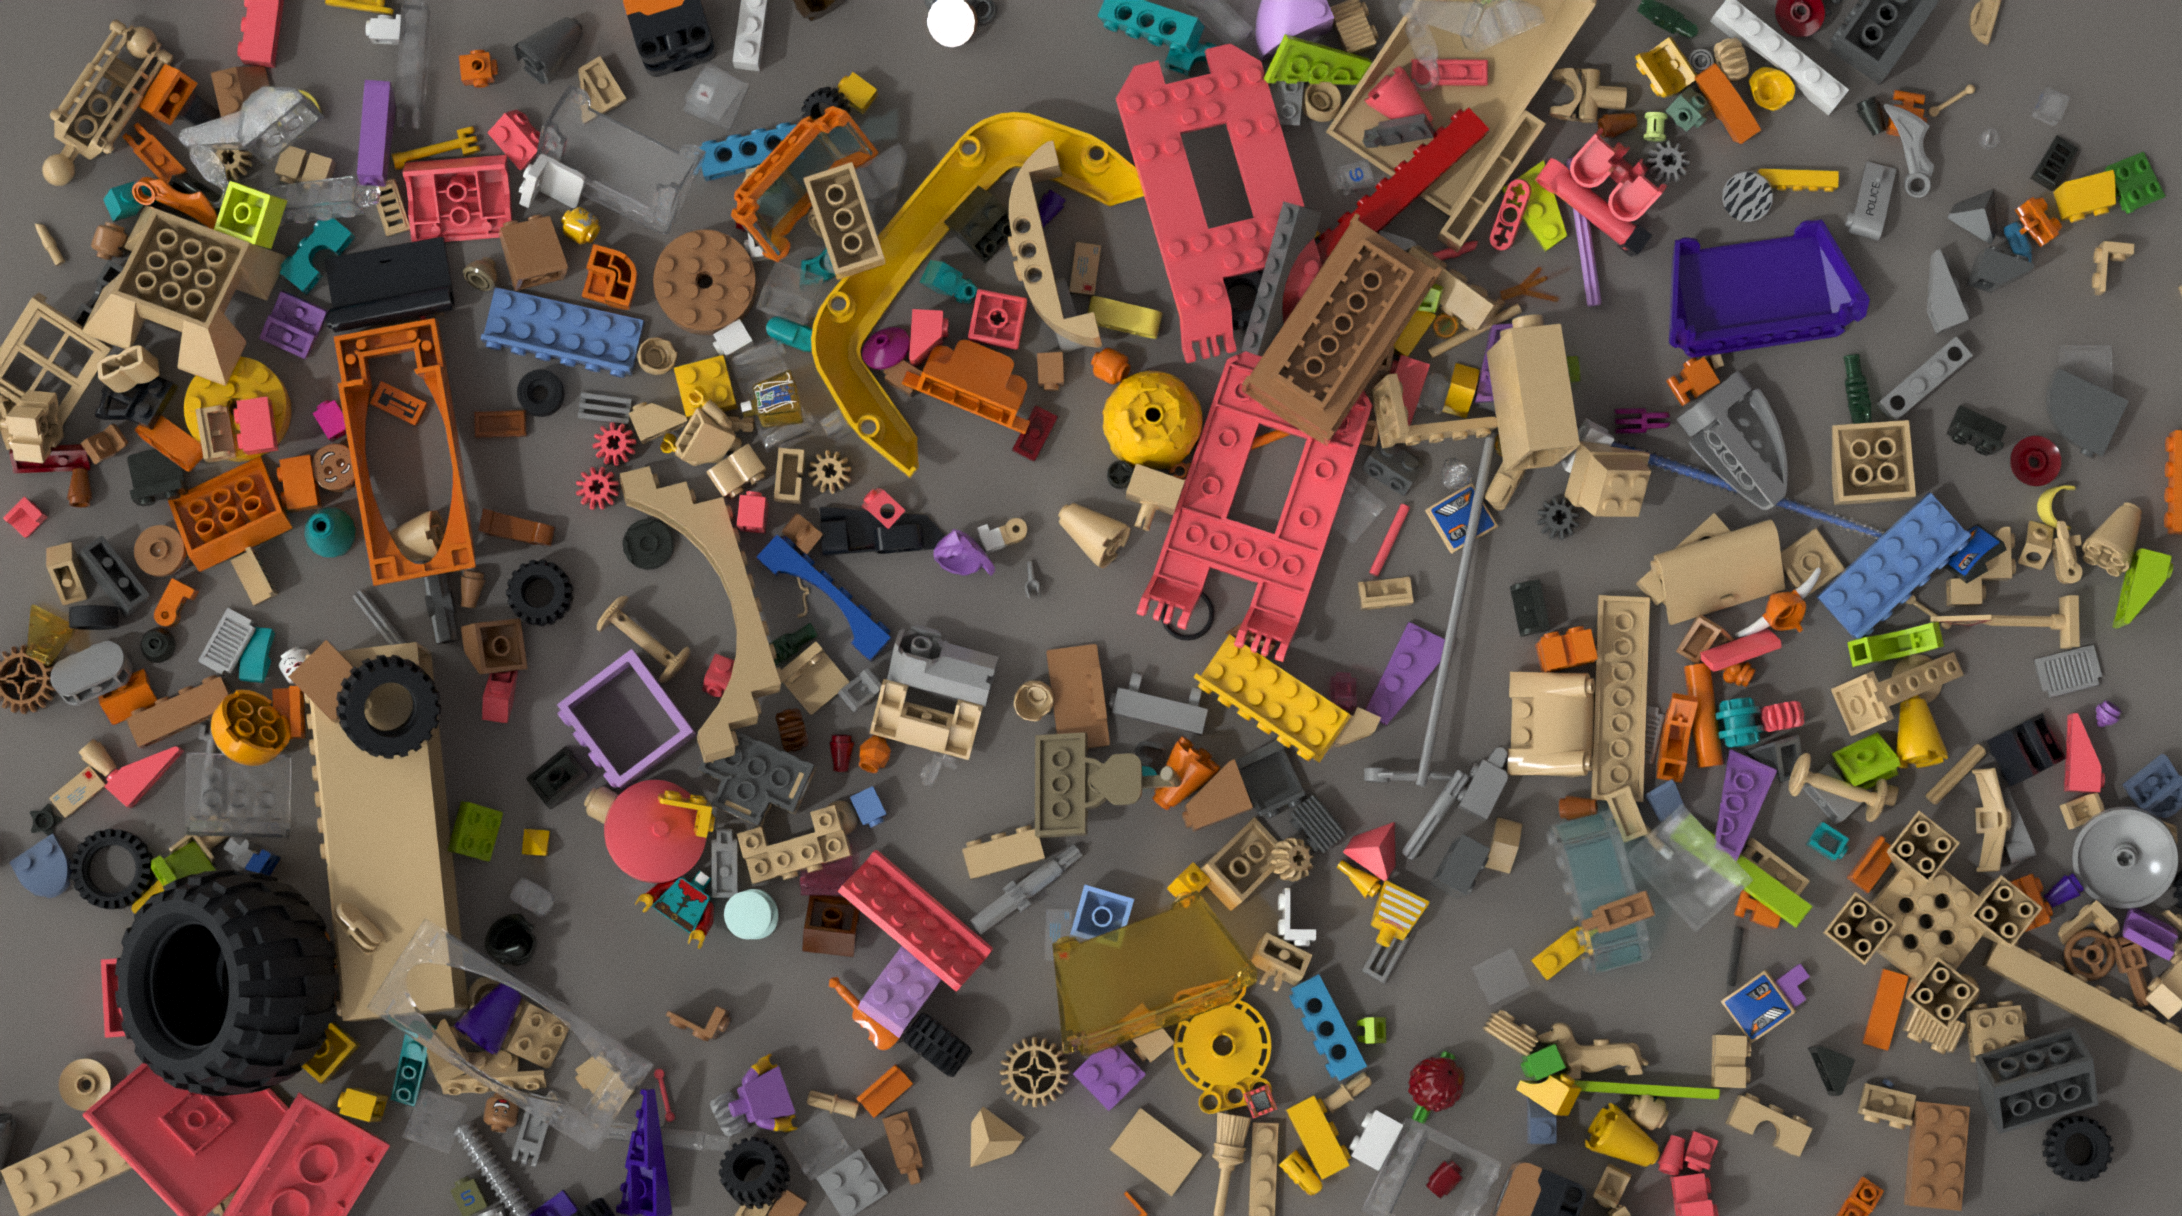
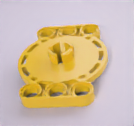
M1237 977L1184 989L1177 992L1173 998L1175 1009L1185 1014L1175 1031V1043L1173 1044L1175 1060L1185 1078L1195 1087L1204 1091L1199 1097L1198 1104L1200 1109L1207 1114H1214L1247 1105L1243 1094L1252 1091L1253 1086L1257 1082L1265 1083L1268 1085L1270 1092H1272L1270 1082L1260 1077L1270 1060L1272 1047L1270 1032L1259 1012L1248 1003L1240 1000L1246 993V985L1243 980ZM1232 981H1236L1242 986V992L1238 996L1233 997L1227 992V986ZM1206 988H1213L1217 993V998L1212 1003H1207L1202 998V992ZM1182 994H1187L1192 999V1004L1188 1009H1181L1177 1004V999ZM1237 1003L1243 1005L1241 1009H1237L1234 1006ZM1247 1008L1257 1016L1260 1022L1255 1023L1245 1013ZM1188 1016L1194 1017L1190 1023L1186 1021ZM1184 1025L1187 1028L1183 1035V1042H1178L1180 1029ZM1262 1026L1266 1033L1267 1044L1262 1043V1037L1258 1029ZM1220 1035L1227 1036L1232 1042V1049L1225 1056L1218 1055L1212 1048L1215 1038ZM1178 1047L1183 1049V1056L1186 1061L1183 1065L1179 1059ZM1262 1049H1267L1266 1059L1263 1066L1258 1063L1261 1058ZM1190 1068L1193 1074L1200 1078L1198 1082L1194 1081L1185 1069ZM1254 1069L1259 1070L1256 1076L1251 1074ZM1204 1081L1210 1083L1208 1088L1202 1086ZM1233 1088H1237L1242 1092L1243 1097L1239 1103H1231L1228 1099V1092ZM1207 1095H1214L1217 1098L1218 1104L1212 1110H1208L1203 1106V1098Z

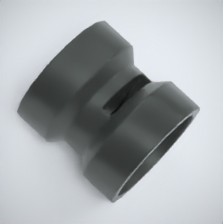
M1125 461L1113 462L1107 472L1109 484L1116 489L1126 488L1133 474L1132 468Z

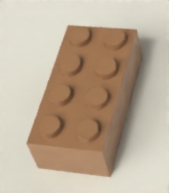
M1915 1101L1911 1118L1913 1125L1910 1126L1904 1205L1962 1211L1970 1107Z

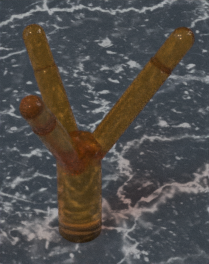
M1537 267L1520 285L1500 291L1502 301L1522 294L1557 302L1558 298L1527 290L1548 279L1547 276H1543L1532 281L1541 271L1540 267Z

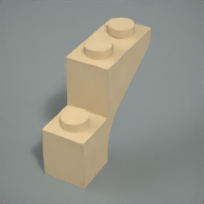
M2002 527L1993 534L2004 542L2007 550L1985 563L1988 569L1986 573L1967 584L1960 578L1946 581L1947 607L1979 606L1983 604L1982 600L1986 599V586L1982 585V581H2005L2012 578V574L2016 572L2015 559H2012L2011 549L2015 547L2014 533H2011L2010 527Z

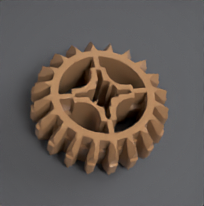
M21 645L20 653L17 647L13 646L11 647L12 655L3 651L2 656L4 660H0V701L4 700L2 707L7 709L11 706V712L17 713L19 708L21 714H27L28 708H30L31 712L36 713L38 709L37 704L45 708L47 705L44 699L46 698L50 701L54 699L49 694L50 690L57 692L52 686L50 679L54 666H49L54 662V659L51 657L45 659L47 652L42 650L38 653V648L32 646L28 651L27 645ZM28 659L34 660L40 666L43 675L32 673L31 666L28 665ZM17 661H20L17 664L15 673L6 675L9 668ZM24 676H28L34 679L25 681L24 684L15 681L20 680V678H24ZM6 684L17 687V694H20V700L14 699L9 694ZM42 684L39 692L28 699V696H31L32 688L35 685Z

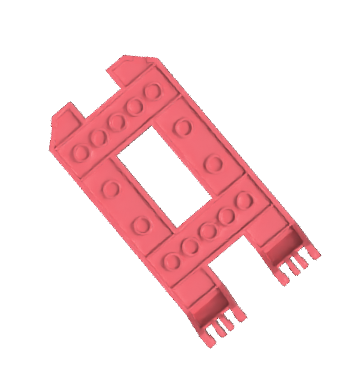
M1231 43L1205 50L1211 74L1165 84L1159 60L1136 65L1116 97L1178 309L1182 351L1187 364L1196 360V354L1192 347V343L1199 342L1200 354L1203 359L1210 358L1207 339L1213 357L1219 356L1220 348L1216 341V337L1223 336L1224 348L1227 353L1236 352L1231 304L1223 279L1264 269L1283 201L1305 207L1269 85L1264 80L1265 72L1262 62ZM1226 124L1254 218L1208 229L1180 134ZM1314 238L1299 254L1289 273L1283 295V323L1286 322L1322 268Z
M1245 351L1228 358L1155 571L1141 597L1137 614L1146 616L1149 603L1153 600L1159 602L1153 614L1154 620H1160L1165 605H1168L1163 623L1170 624L1175 608L1181 609L1183 612L1177 626L1186 630L1190 617L1201 597L1210 568L1258 584L1249 610L1239 628L1234 646L1242 649L1248 632L1256 634L1255 640H1253L1251 645V652L1257 653L1262 638L1266 637L1261 655L1268 656L1271 642L1275 640L1281 642L1275 658L1278 661L1284 662L1288 648L1298 629L1373 407L1365 391H1363L1334 434L1329 445L1325 446L1292 426L1242 391V383L1247 376H1250L1262 356ZM1259 424L1307 439L1275 534L1227 519Z

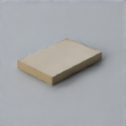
M1141 1108L1109 1149L1170 1196L1175 1193L1202 1156L1195 1148Z

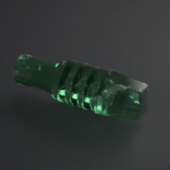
M1846 355L1843 357L1847 374L1844 385L1853 424L1871 423V400L1869 399L1867 378L1862 375L1860 355Z
M808 623L792 634L785 633L769 643V645H774L777 659H774L775 666L793 654L798 653L800 646L818 636L811 623Z

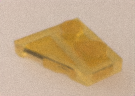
M32 604L29 615L26 655L49 666L73 636L76 629L70 628L68 621Z

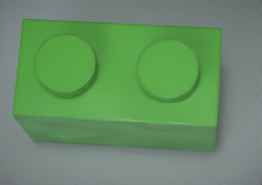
M1549 1044L1535 1050L1529 1056H1522L1523 1063H1520L1525 1077H1531L1533 1081H1538L1566 1068L1555 1044Z

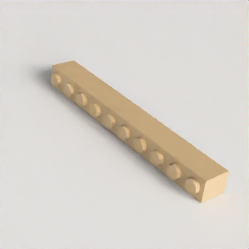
M1993 942L1982 964L1983 967L2182 1072V1034L2179 1033V1027L2169 1022H2165V1024L2158 1022L2155 1014L2144 1009L2140 1012L2132 1008L2134 1004L2122 997L2117 1000L2109 996L2111 991L2099 985H2096L2095 988L2087 984V978L2077 973L2070 975L2064 972L2065 967L2054 961H2050V963L2040 959L2042 956L2040 953L2029 948L2025 951L2017 947L2018 942L2011 949Z

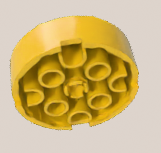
M240 356L226 386L197 375L193 378L185 395L184 416L190 433L201 444L195 409L218 405L228 407L237 458L227 460L245 462L269 452L247 455L243 452V449H239L237 434L241 433L240 424H236L233 414V407L237 405V401L268 397L272 400L278 444L284 438L290 425L291 401L283 382L273 371L261 362Z

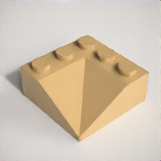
M1909 420L1832 426V487L1834 505L1911 500L1916 496Z

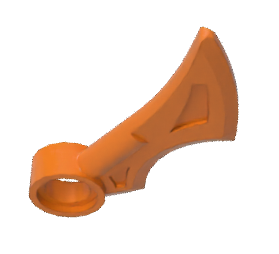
M142 177L134 184L132 194L140 204L150 205L156 200L192 216L208 228L214 230L218 216L201 191L193 194L181 193L172 188L164 179H153L151 177ZM141 186L148 187L151 190L152 196L145 195L142 192Z

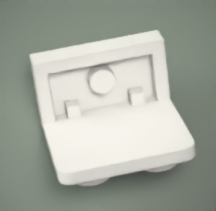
M541 153L534 165L529 164L523 174V177L526 179L519 189V192L522 194L519 204L529 208L540 191L571 208H576L580 201L586 177L579 171L571 169L556 159Z
M1284 888L1283 893L1278 895V910H1283V919L1278 921V936H1282V940L1285 942H1293L1295 947H1309L1310 942L1316 940V929H1290V888Z

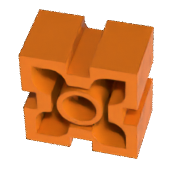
M1583 626L1568 629L1565 632L1566 635L1559 636L1557 631L1540 637L1541 640L1535 646L1541 672L1551 673L1592 664L1596 661L1598 657L1591 629L1584 630Z

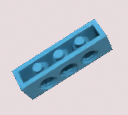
M790 122L776 125V129L766 131V128L753 130L751 132L752 135L742 137L741 134L728 136L726 141L717 143L716 140H709L703 142L701 147H697L705 181L745 173L746 169L757 167L773 151L768 148L769 142L774 139L782 141L794 129L796 124L791 125ZM748 145H753L757 148L756 153L752 156H747L743 153ZM723 151L732 153V158L727 162L719 160V155ZM803 151L795 160L804 159Z
M1318 974L1291 988L1290 990L1293 994L1289 995V998L1294 1008H1300L1305 1017L1301 1018V1021L1306 1031H1312L1317 1040L1313 1041V1044L1319 1055L1324 1054L1329 1063L1325 1064V1067L1331 1078L1336 1077L1338 1081H1341L1367 1067L1320 975ZM1312 998H1316L1321 1002V1010L1318 1013H1311L1307 1008V1003ZM1324 1021H1328L1333 1025V1033L1330 1036H1323L1319 1031V1026ZM1336 1044H1340L1345 1048V1056L1339 1060L1335 1059L1331 1054L1332 1047Z

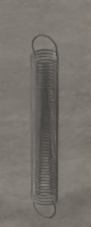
M1743 926L1741 929L1733 933L1735 934L1741 932L1738 935L1734 936L1733 939L1738 936L1741 937L1732 941V943L1736 941L1739 942L1732 945L1731 948L1737 945L1739 946L1731 950V952L1735 950L1738 951L1730 955V957L1733 955L1736 956L1731 958L1729 961L1734 959L1736 960L1729 963V965L1734 963L1736 964L1728 968V970L1732 968L1735 969L1727 973V975L1733 973L1732 975L1728 976L1727 979L1733 976L1735 977L1726 982L1729 983L1733 981L1727 986H1736L1735 982L1737 981L1736 977L1738 975L1736 973L1738 972L1737 968L1739 967V955L1741 954L1740 946L1742 945V933L1744 932Z

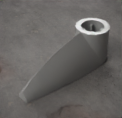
M2007 787L2001 790L2005 807L2009 808L2011 812V828L2006 832L2003 849L2009 863L2012 865L2036 856V852Z

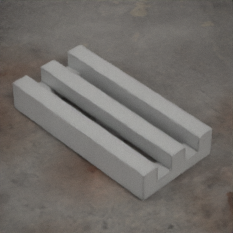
M581 392L578 419L629 425L632 399ZM586 400L626 405V409L588 404ZM585 409L625 414V417L616 418L587 414Z
M1395 937L1390 947L1385 948L1372 971L1369 968L1382 946L1376 943L1361 971L1384 984L1409 938L1405 937L1401 941L1382 976L1378 972L1397 940Z

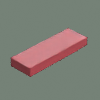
M1412 59L1411 82L1414 86H1487L1488 60Z
M1765 629L1700 652L1701 660L1715 672L1780 649L1781 640L1771 630Z

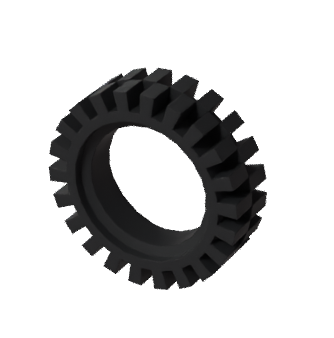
M119 829L99 830L94 832L95 834L92 836L88 835L84 838L85 841L77 846L79 849L72 856L74 862L70 863V869H73V874L70 876L71 880L75 882V885H73L75 890L79 891L80 896L87 900L88 903L99 908L114 910L132 906L151 887L149 883L154 879L151 870V859H153V856L148 851L149 847L138 836ZM110 845L122 846L128 850L135 861L136 867L132 882L127 888L117 893H106L98 889L92 882L89 871L93 856L102 848Z

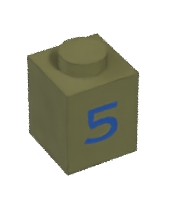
M466 1176L454 1182L456 1187L450 1191L462 1216H471L490 1206L477 1178L470 1180Z

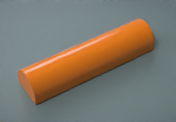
M1705 663L1684 666L1687 695L1698 697V705L1692 724L1697 768L1724 765L1721 740L1718 734L1719 725L1715 715L1717 711L1711 669Z

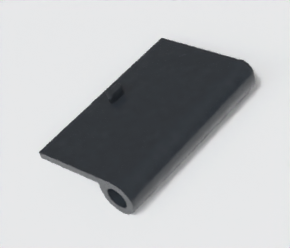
M444 237L324 259L332 308L326 314V322L328 328H332L335 333L455 310V299Z

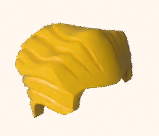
M1762 67L1756 70L1749 79L1754 101L1766 109L1778 110L1794 97L1795 85L1780 70Z

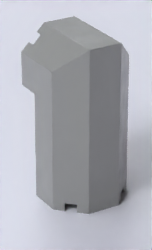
M915 625L911 626V630L905 632V629L899 630L887 680L955 700L960 699L983 705L986 708L999 657L949 644L946 639L943 642L938 630Z

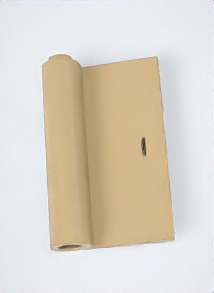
M1771 519L1654 555V560L1651 561L1654 575H1659L1663 582L1668 623L1670 625L1695 618L1700 614L1705 615L1785 590L1779 536L1776 526Z

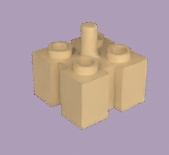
M27 390L22 398L18 400L17 405L7 414L6 419H1V428L9 429V434H13L10 438V448L13 450L14 460L44 463L51 454V447H56L64 438L61 419L57 418L59 406L56 393Z

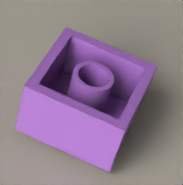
M1110 1037L1073 1073L1108 1111L1146 1075Z

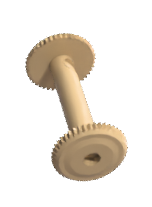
M627 596L618 597L602 614L597 623V630L602 632L610 623L614 624L666 668L660 676L659 682L667 683L686 663L690 656V648L685 647L675 656L621 611L629 598Z
M1808 753L1802 754L1797 759L1789 780V792L1792 796L1796 797L1799 795L1804 784L1808 783L1814 788L1856 802H1865L1867 804L1865 818L1869 822L1879 817L1888 794V784L1885 779L1880 778L1875 783L1872 792H1869L1863 787H1854L1851 783L1818 772H1810L1811 756Z

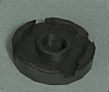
M642 519L633 523L627 529L622 542L623 552L628 561L637 568L644 570L657 569L665 565L672 556L674 549L673 536L668 527L653 519Z

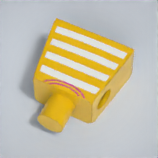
M1385 880L1379 890L1371 920V925L1380 930L1376 942L1384 947H1390L1394 937L1404 940L1430 901Z

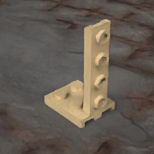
M1388 374L1370 390L1382 448L1393 447L1396 443H1406V446H1412L1424 440H1429V443H1437L1443 441L1444 438L1451 437L1454 441L1465 439L1469 435L1483 438L1490 436L1491 432L1498 427L1497 418L1495 417L1408 426V410L1404 406L1402 398L1403 386L1397 374Z
M1954 652L1881 682H1878L1874 671L1832 688L1831 691L1848 731L1853 736L1894 719L1889 706L1964 676Z

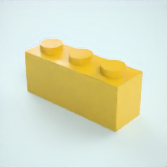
M347 1088L346 1092H341L337 1107L341 1108L339 1114L367 1122L382 1121L389 1096L362 1088Z
M1313 1095L1285 1109L1321 1180L1350 1166L1347 1160L1351 1159V1156L1345 1145H1339L1336 1139L1339 1133L1333 1121L1327 1122L1324 1113L1328 1111L1321 1098L1316 1100Z

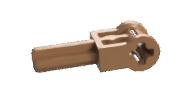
M2123 936L2118 938L2110 937L2109 940L2114 947L2119 973H2127L2137 1006L2149 1005L2150 1003L2145 999L2149 991L2141 969L2148 965L2142 946Z

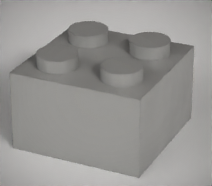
M862 1149L857 1150L816 1178L841 1216H854L889 1192Z

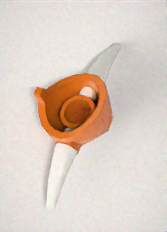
M1816 568L1813 574L1792 592L1771 594L1766 606V612L1762 617L1749 627L1736 632L1735 637L1748 636L1762 631L1769 626L1779 631L1796 628L1798 632H1801L1803 628L1800 623L1806 610V603L1803 599L1815 585L1821 568Z

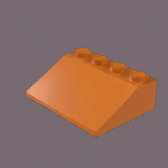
M261 456L189 489L188 493L181 495L180 498L168 500L187 554L199 572L246 551L245 548L249 546L254 547L293 528Z

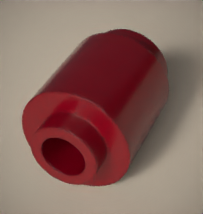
M1444 1160L1429 1176L1426 1187L1440 1199L1444 1195L1448 1196L1463 1179L1462 1175H1460L1463 1170L1454 1161L1451 1160L1447 1163Z

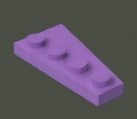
M1408 622L1366 711L1381 717L1379 722L1387 725L1440 663L1445 639Z
M1731 749L1728 752L1713 851L1737 861L1777 770Z

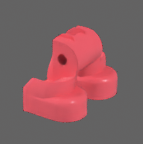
M1600 127L1573 158L1570 165L1572 178L1579 185L1592 188L1603 183L1609 176L1618 184L1609 196L1608 205L1611 213L1621 221H1635L1659 198L1667 185L1661 184L1657 188L1644 177L1649 168L1642 163V158L1634 167L1625 161L1622 157L1628 152L1630 147L1625 148L1618 142L1612 148L1600 137L1604 130Z

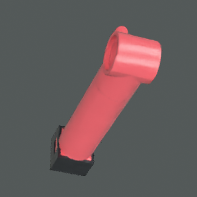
M1550 158L1536 177V182L1547 191L1556 194L1617 242V247L1630 257L1637 256L1652 234L1639 224L1635 225L1631 221L1626 222L1616 218L1611 213L1606 201L1588 187H1583L1576 183L1570 174V170L1556 159Z

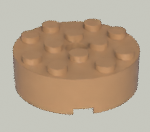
M695 230L677 237L662 251L654 269V291L663 312L676 326L693 334H715L733 322L746 317L755 302L757 275L751 258L738 241L722 232ZM708 277L713 280L709 288L702 289L699 287V283L703 278Z

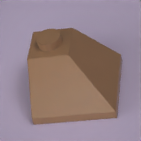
M520 618L479 622L461 627L464 652L480 675L528 669Z

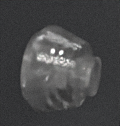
M1455 457L1445 460L1441 471L1443 478L1441 482L1450 490L1454 488L1460 490L1473 482L1474 474L1466 464Z

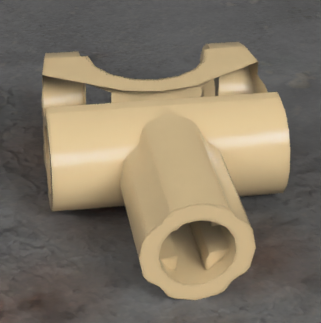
M1564 68L1552 71L1553 80L1562 81L1563 84L1571 87L1574 92V100L1569 104L1550 107L1549 115L1551 117L1565 121L1595 123L1597 122L1598 108L1625 110L1627 88L1600 86L1599 70ZM1579 72H1581V83L1577 77ZM1579 103V114L1578 118H1576V114L1572 113L1574 112Z

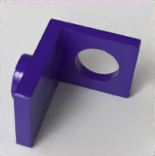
M562 1190L538 1207L530 1216H571L579 1209L566 1191Z

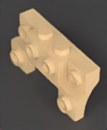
M883 679L870 734L969 760L983 705L958 699L955 713H946L906 702L905 699L909 685Z
M832 805L810 812L815 829L814 833L770 846L768 845L763 827L738 833L737 837L743 859H746L752 884H759L779 877H783V880H789L798 877L797 872L807 870L808 873L816 872L823 869V864L853 856L837 806Z

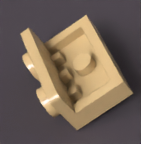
M1864 1083L1858 1114L1864 1115L1865 1121L1879 1124L1880 1119L1890 1121V1127L1904 1130L1905 1125H1913L1911 1118L1916 1095Z

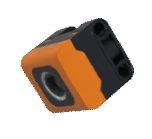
M623 0L638 53L649 75L660 77L673 72L683 71L709 62L715 57L716 48L701 0ZM709 45H710V49H709L708 52H706V53H700V52L706 51V50L708 49ZM649 64H650L651 66H657V65H660V66H658V67H656V68H652V67L649 66Z

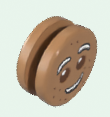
M328 444L316 452L312 459L314 479L321 487L330 492L340 493L351 489L355 485L350 451L347 446Z

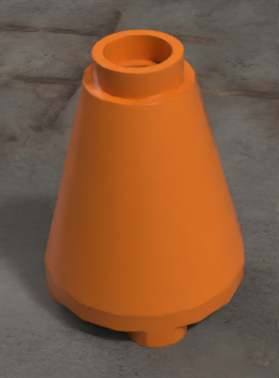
M1184 736L1174 745L1166 763V766L1172 767L1182 778V784L1179 787L1155 788V795L1152 797L1165 810H1169L1171 806H1176L1212 779L1221 769L1217 763L1211 760L1212 755L1201 747L1199 750L1193 747L1194 744Z

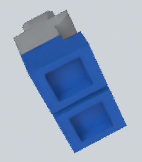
M231 836L224 847V850L234 855L232 861L246 870L268 876L271 875L281 859L280 856L265 849L258 853V844L246 838L243 841L240 838Z

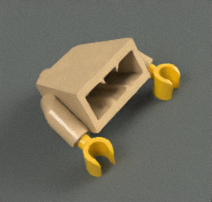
M696 386L694 390L701 397L697 398L690 393L689 401L693 405L700 404L703 407H697L678 440L675 435L666 433L660 448L664 453L675 452V456L693 466L705 463H719L727 451L735 452L740 449L742 442L740 438L735 437L732 422L723 410L712 400L708 401L704 398L705 390L703 387Z

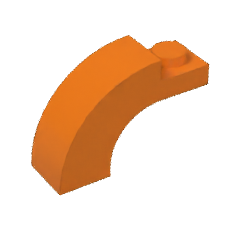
M1672 693L1661 734L1656 772L1657 779L1668 781L1673 779L1674 782L1682 783L1687 765L1688 744L1698 705V697Z

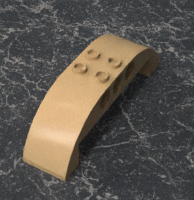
M1049 141L1039 147L1026 160L1012 186L1009 199V222L1012 236L1008 237V242L1013 257L1017 256L1018 258L1017 261H1013L1018 281L1024 282L1027 294L1036 312L1051 329L1072 342L1089 347H1102L1094 312L1067 319L1064 318L1033 183L1062 177L1054 142ZM1024 228L1030 229L1026 233H1020V231ZM1031 252L1036 253V254H1035L1033 257H1031V258H1027V257H1026V255H1027L1028 253H1031ZM1035 277H1042L1038 282H1031Z

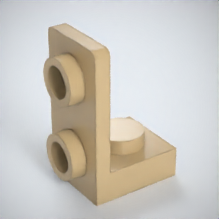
M2103 241L2098 245V248H2095L2093 261L2097 263V271L2092 276V288H2095V295H2102L2106 291L2108 257L2112 261H2126V258L2134 254V244Z
M2096 900L2092 904L2085 905L2074 920H2068L2060 927L2058 932L2059 940L2065 945L2070 937L2083 930L2092 921L2101 932L2107 931L2113 937L2120 931L2118 920Z

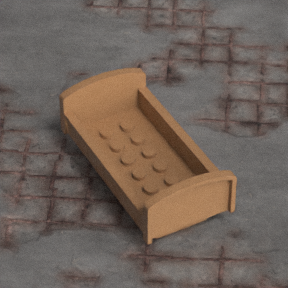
M1357 213L1351 219L1348 229L1250 376H1247L1242 383V391L1325 446L1329 445L1334 434L1442 272V268L1432 269L1359 221L1360 215Z

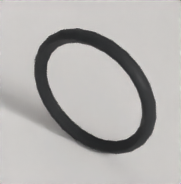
M1202 592L1201 597L1209 609V619L1206 626L1200 632L1193 635H1182L1175 632L1169 624L1163 623L1167 605H1165L1161 615V622L1170 635L1180 640L1190 641L1198 639L1208 632L1214 621V607L1210 598L1204 592Z

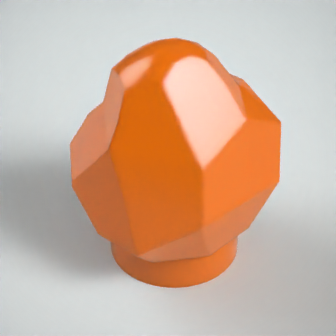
M873 735L860 746V768L869 773H877L879 768L885 767L889 760L891 749L884 737Z

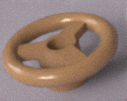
M2081 930L2070 937L2065 945L2064 961L2068 970L2072 974L2077 973L2087 978L2088 981L2104 977L2114 964V947L2111 945L2109 938L2097 930ZM2082 938H2096L2092 945L2086 946L2083 950L2073 949L2075 943ZM2102 944H2104L2107 951V960L2105 965L2100 969L2098 964H2100L2104 958V952L2101 948ZM2090 950L2094 953V957L2091 960L2087 957V953ZM2072 957L2082 958L2090 966L2092 973L2080 971L2074 965Z

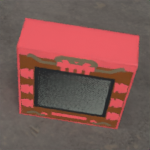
M1268 1085L1243 1094L1253 1119L1277 1109Z

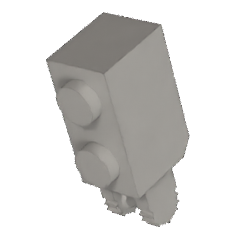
M1504 747L1495 748L1487 761L1482 760L1479 764L1474 763L1468 774L1472 778L1468 787L1464 786L1456 798L1460 801L1457 807L1484 821L1488 819L1508 780L1506 771L1502 770L1506 761L1505 758H1507V752Z

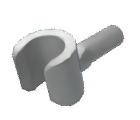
M1029 561L1027 562L1028 581L1025 584V591L1030 599L1029 593L1032 590H1037L1039 597H1041L1042 592L1039 582L1035 578L1033 562Z

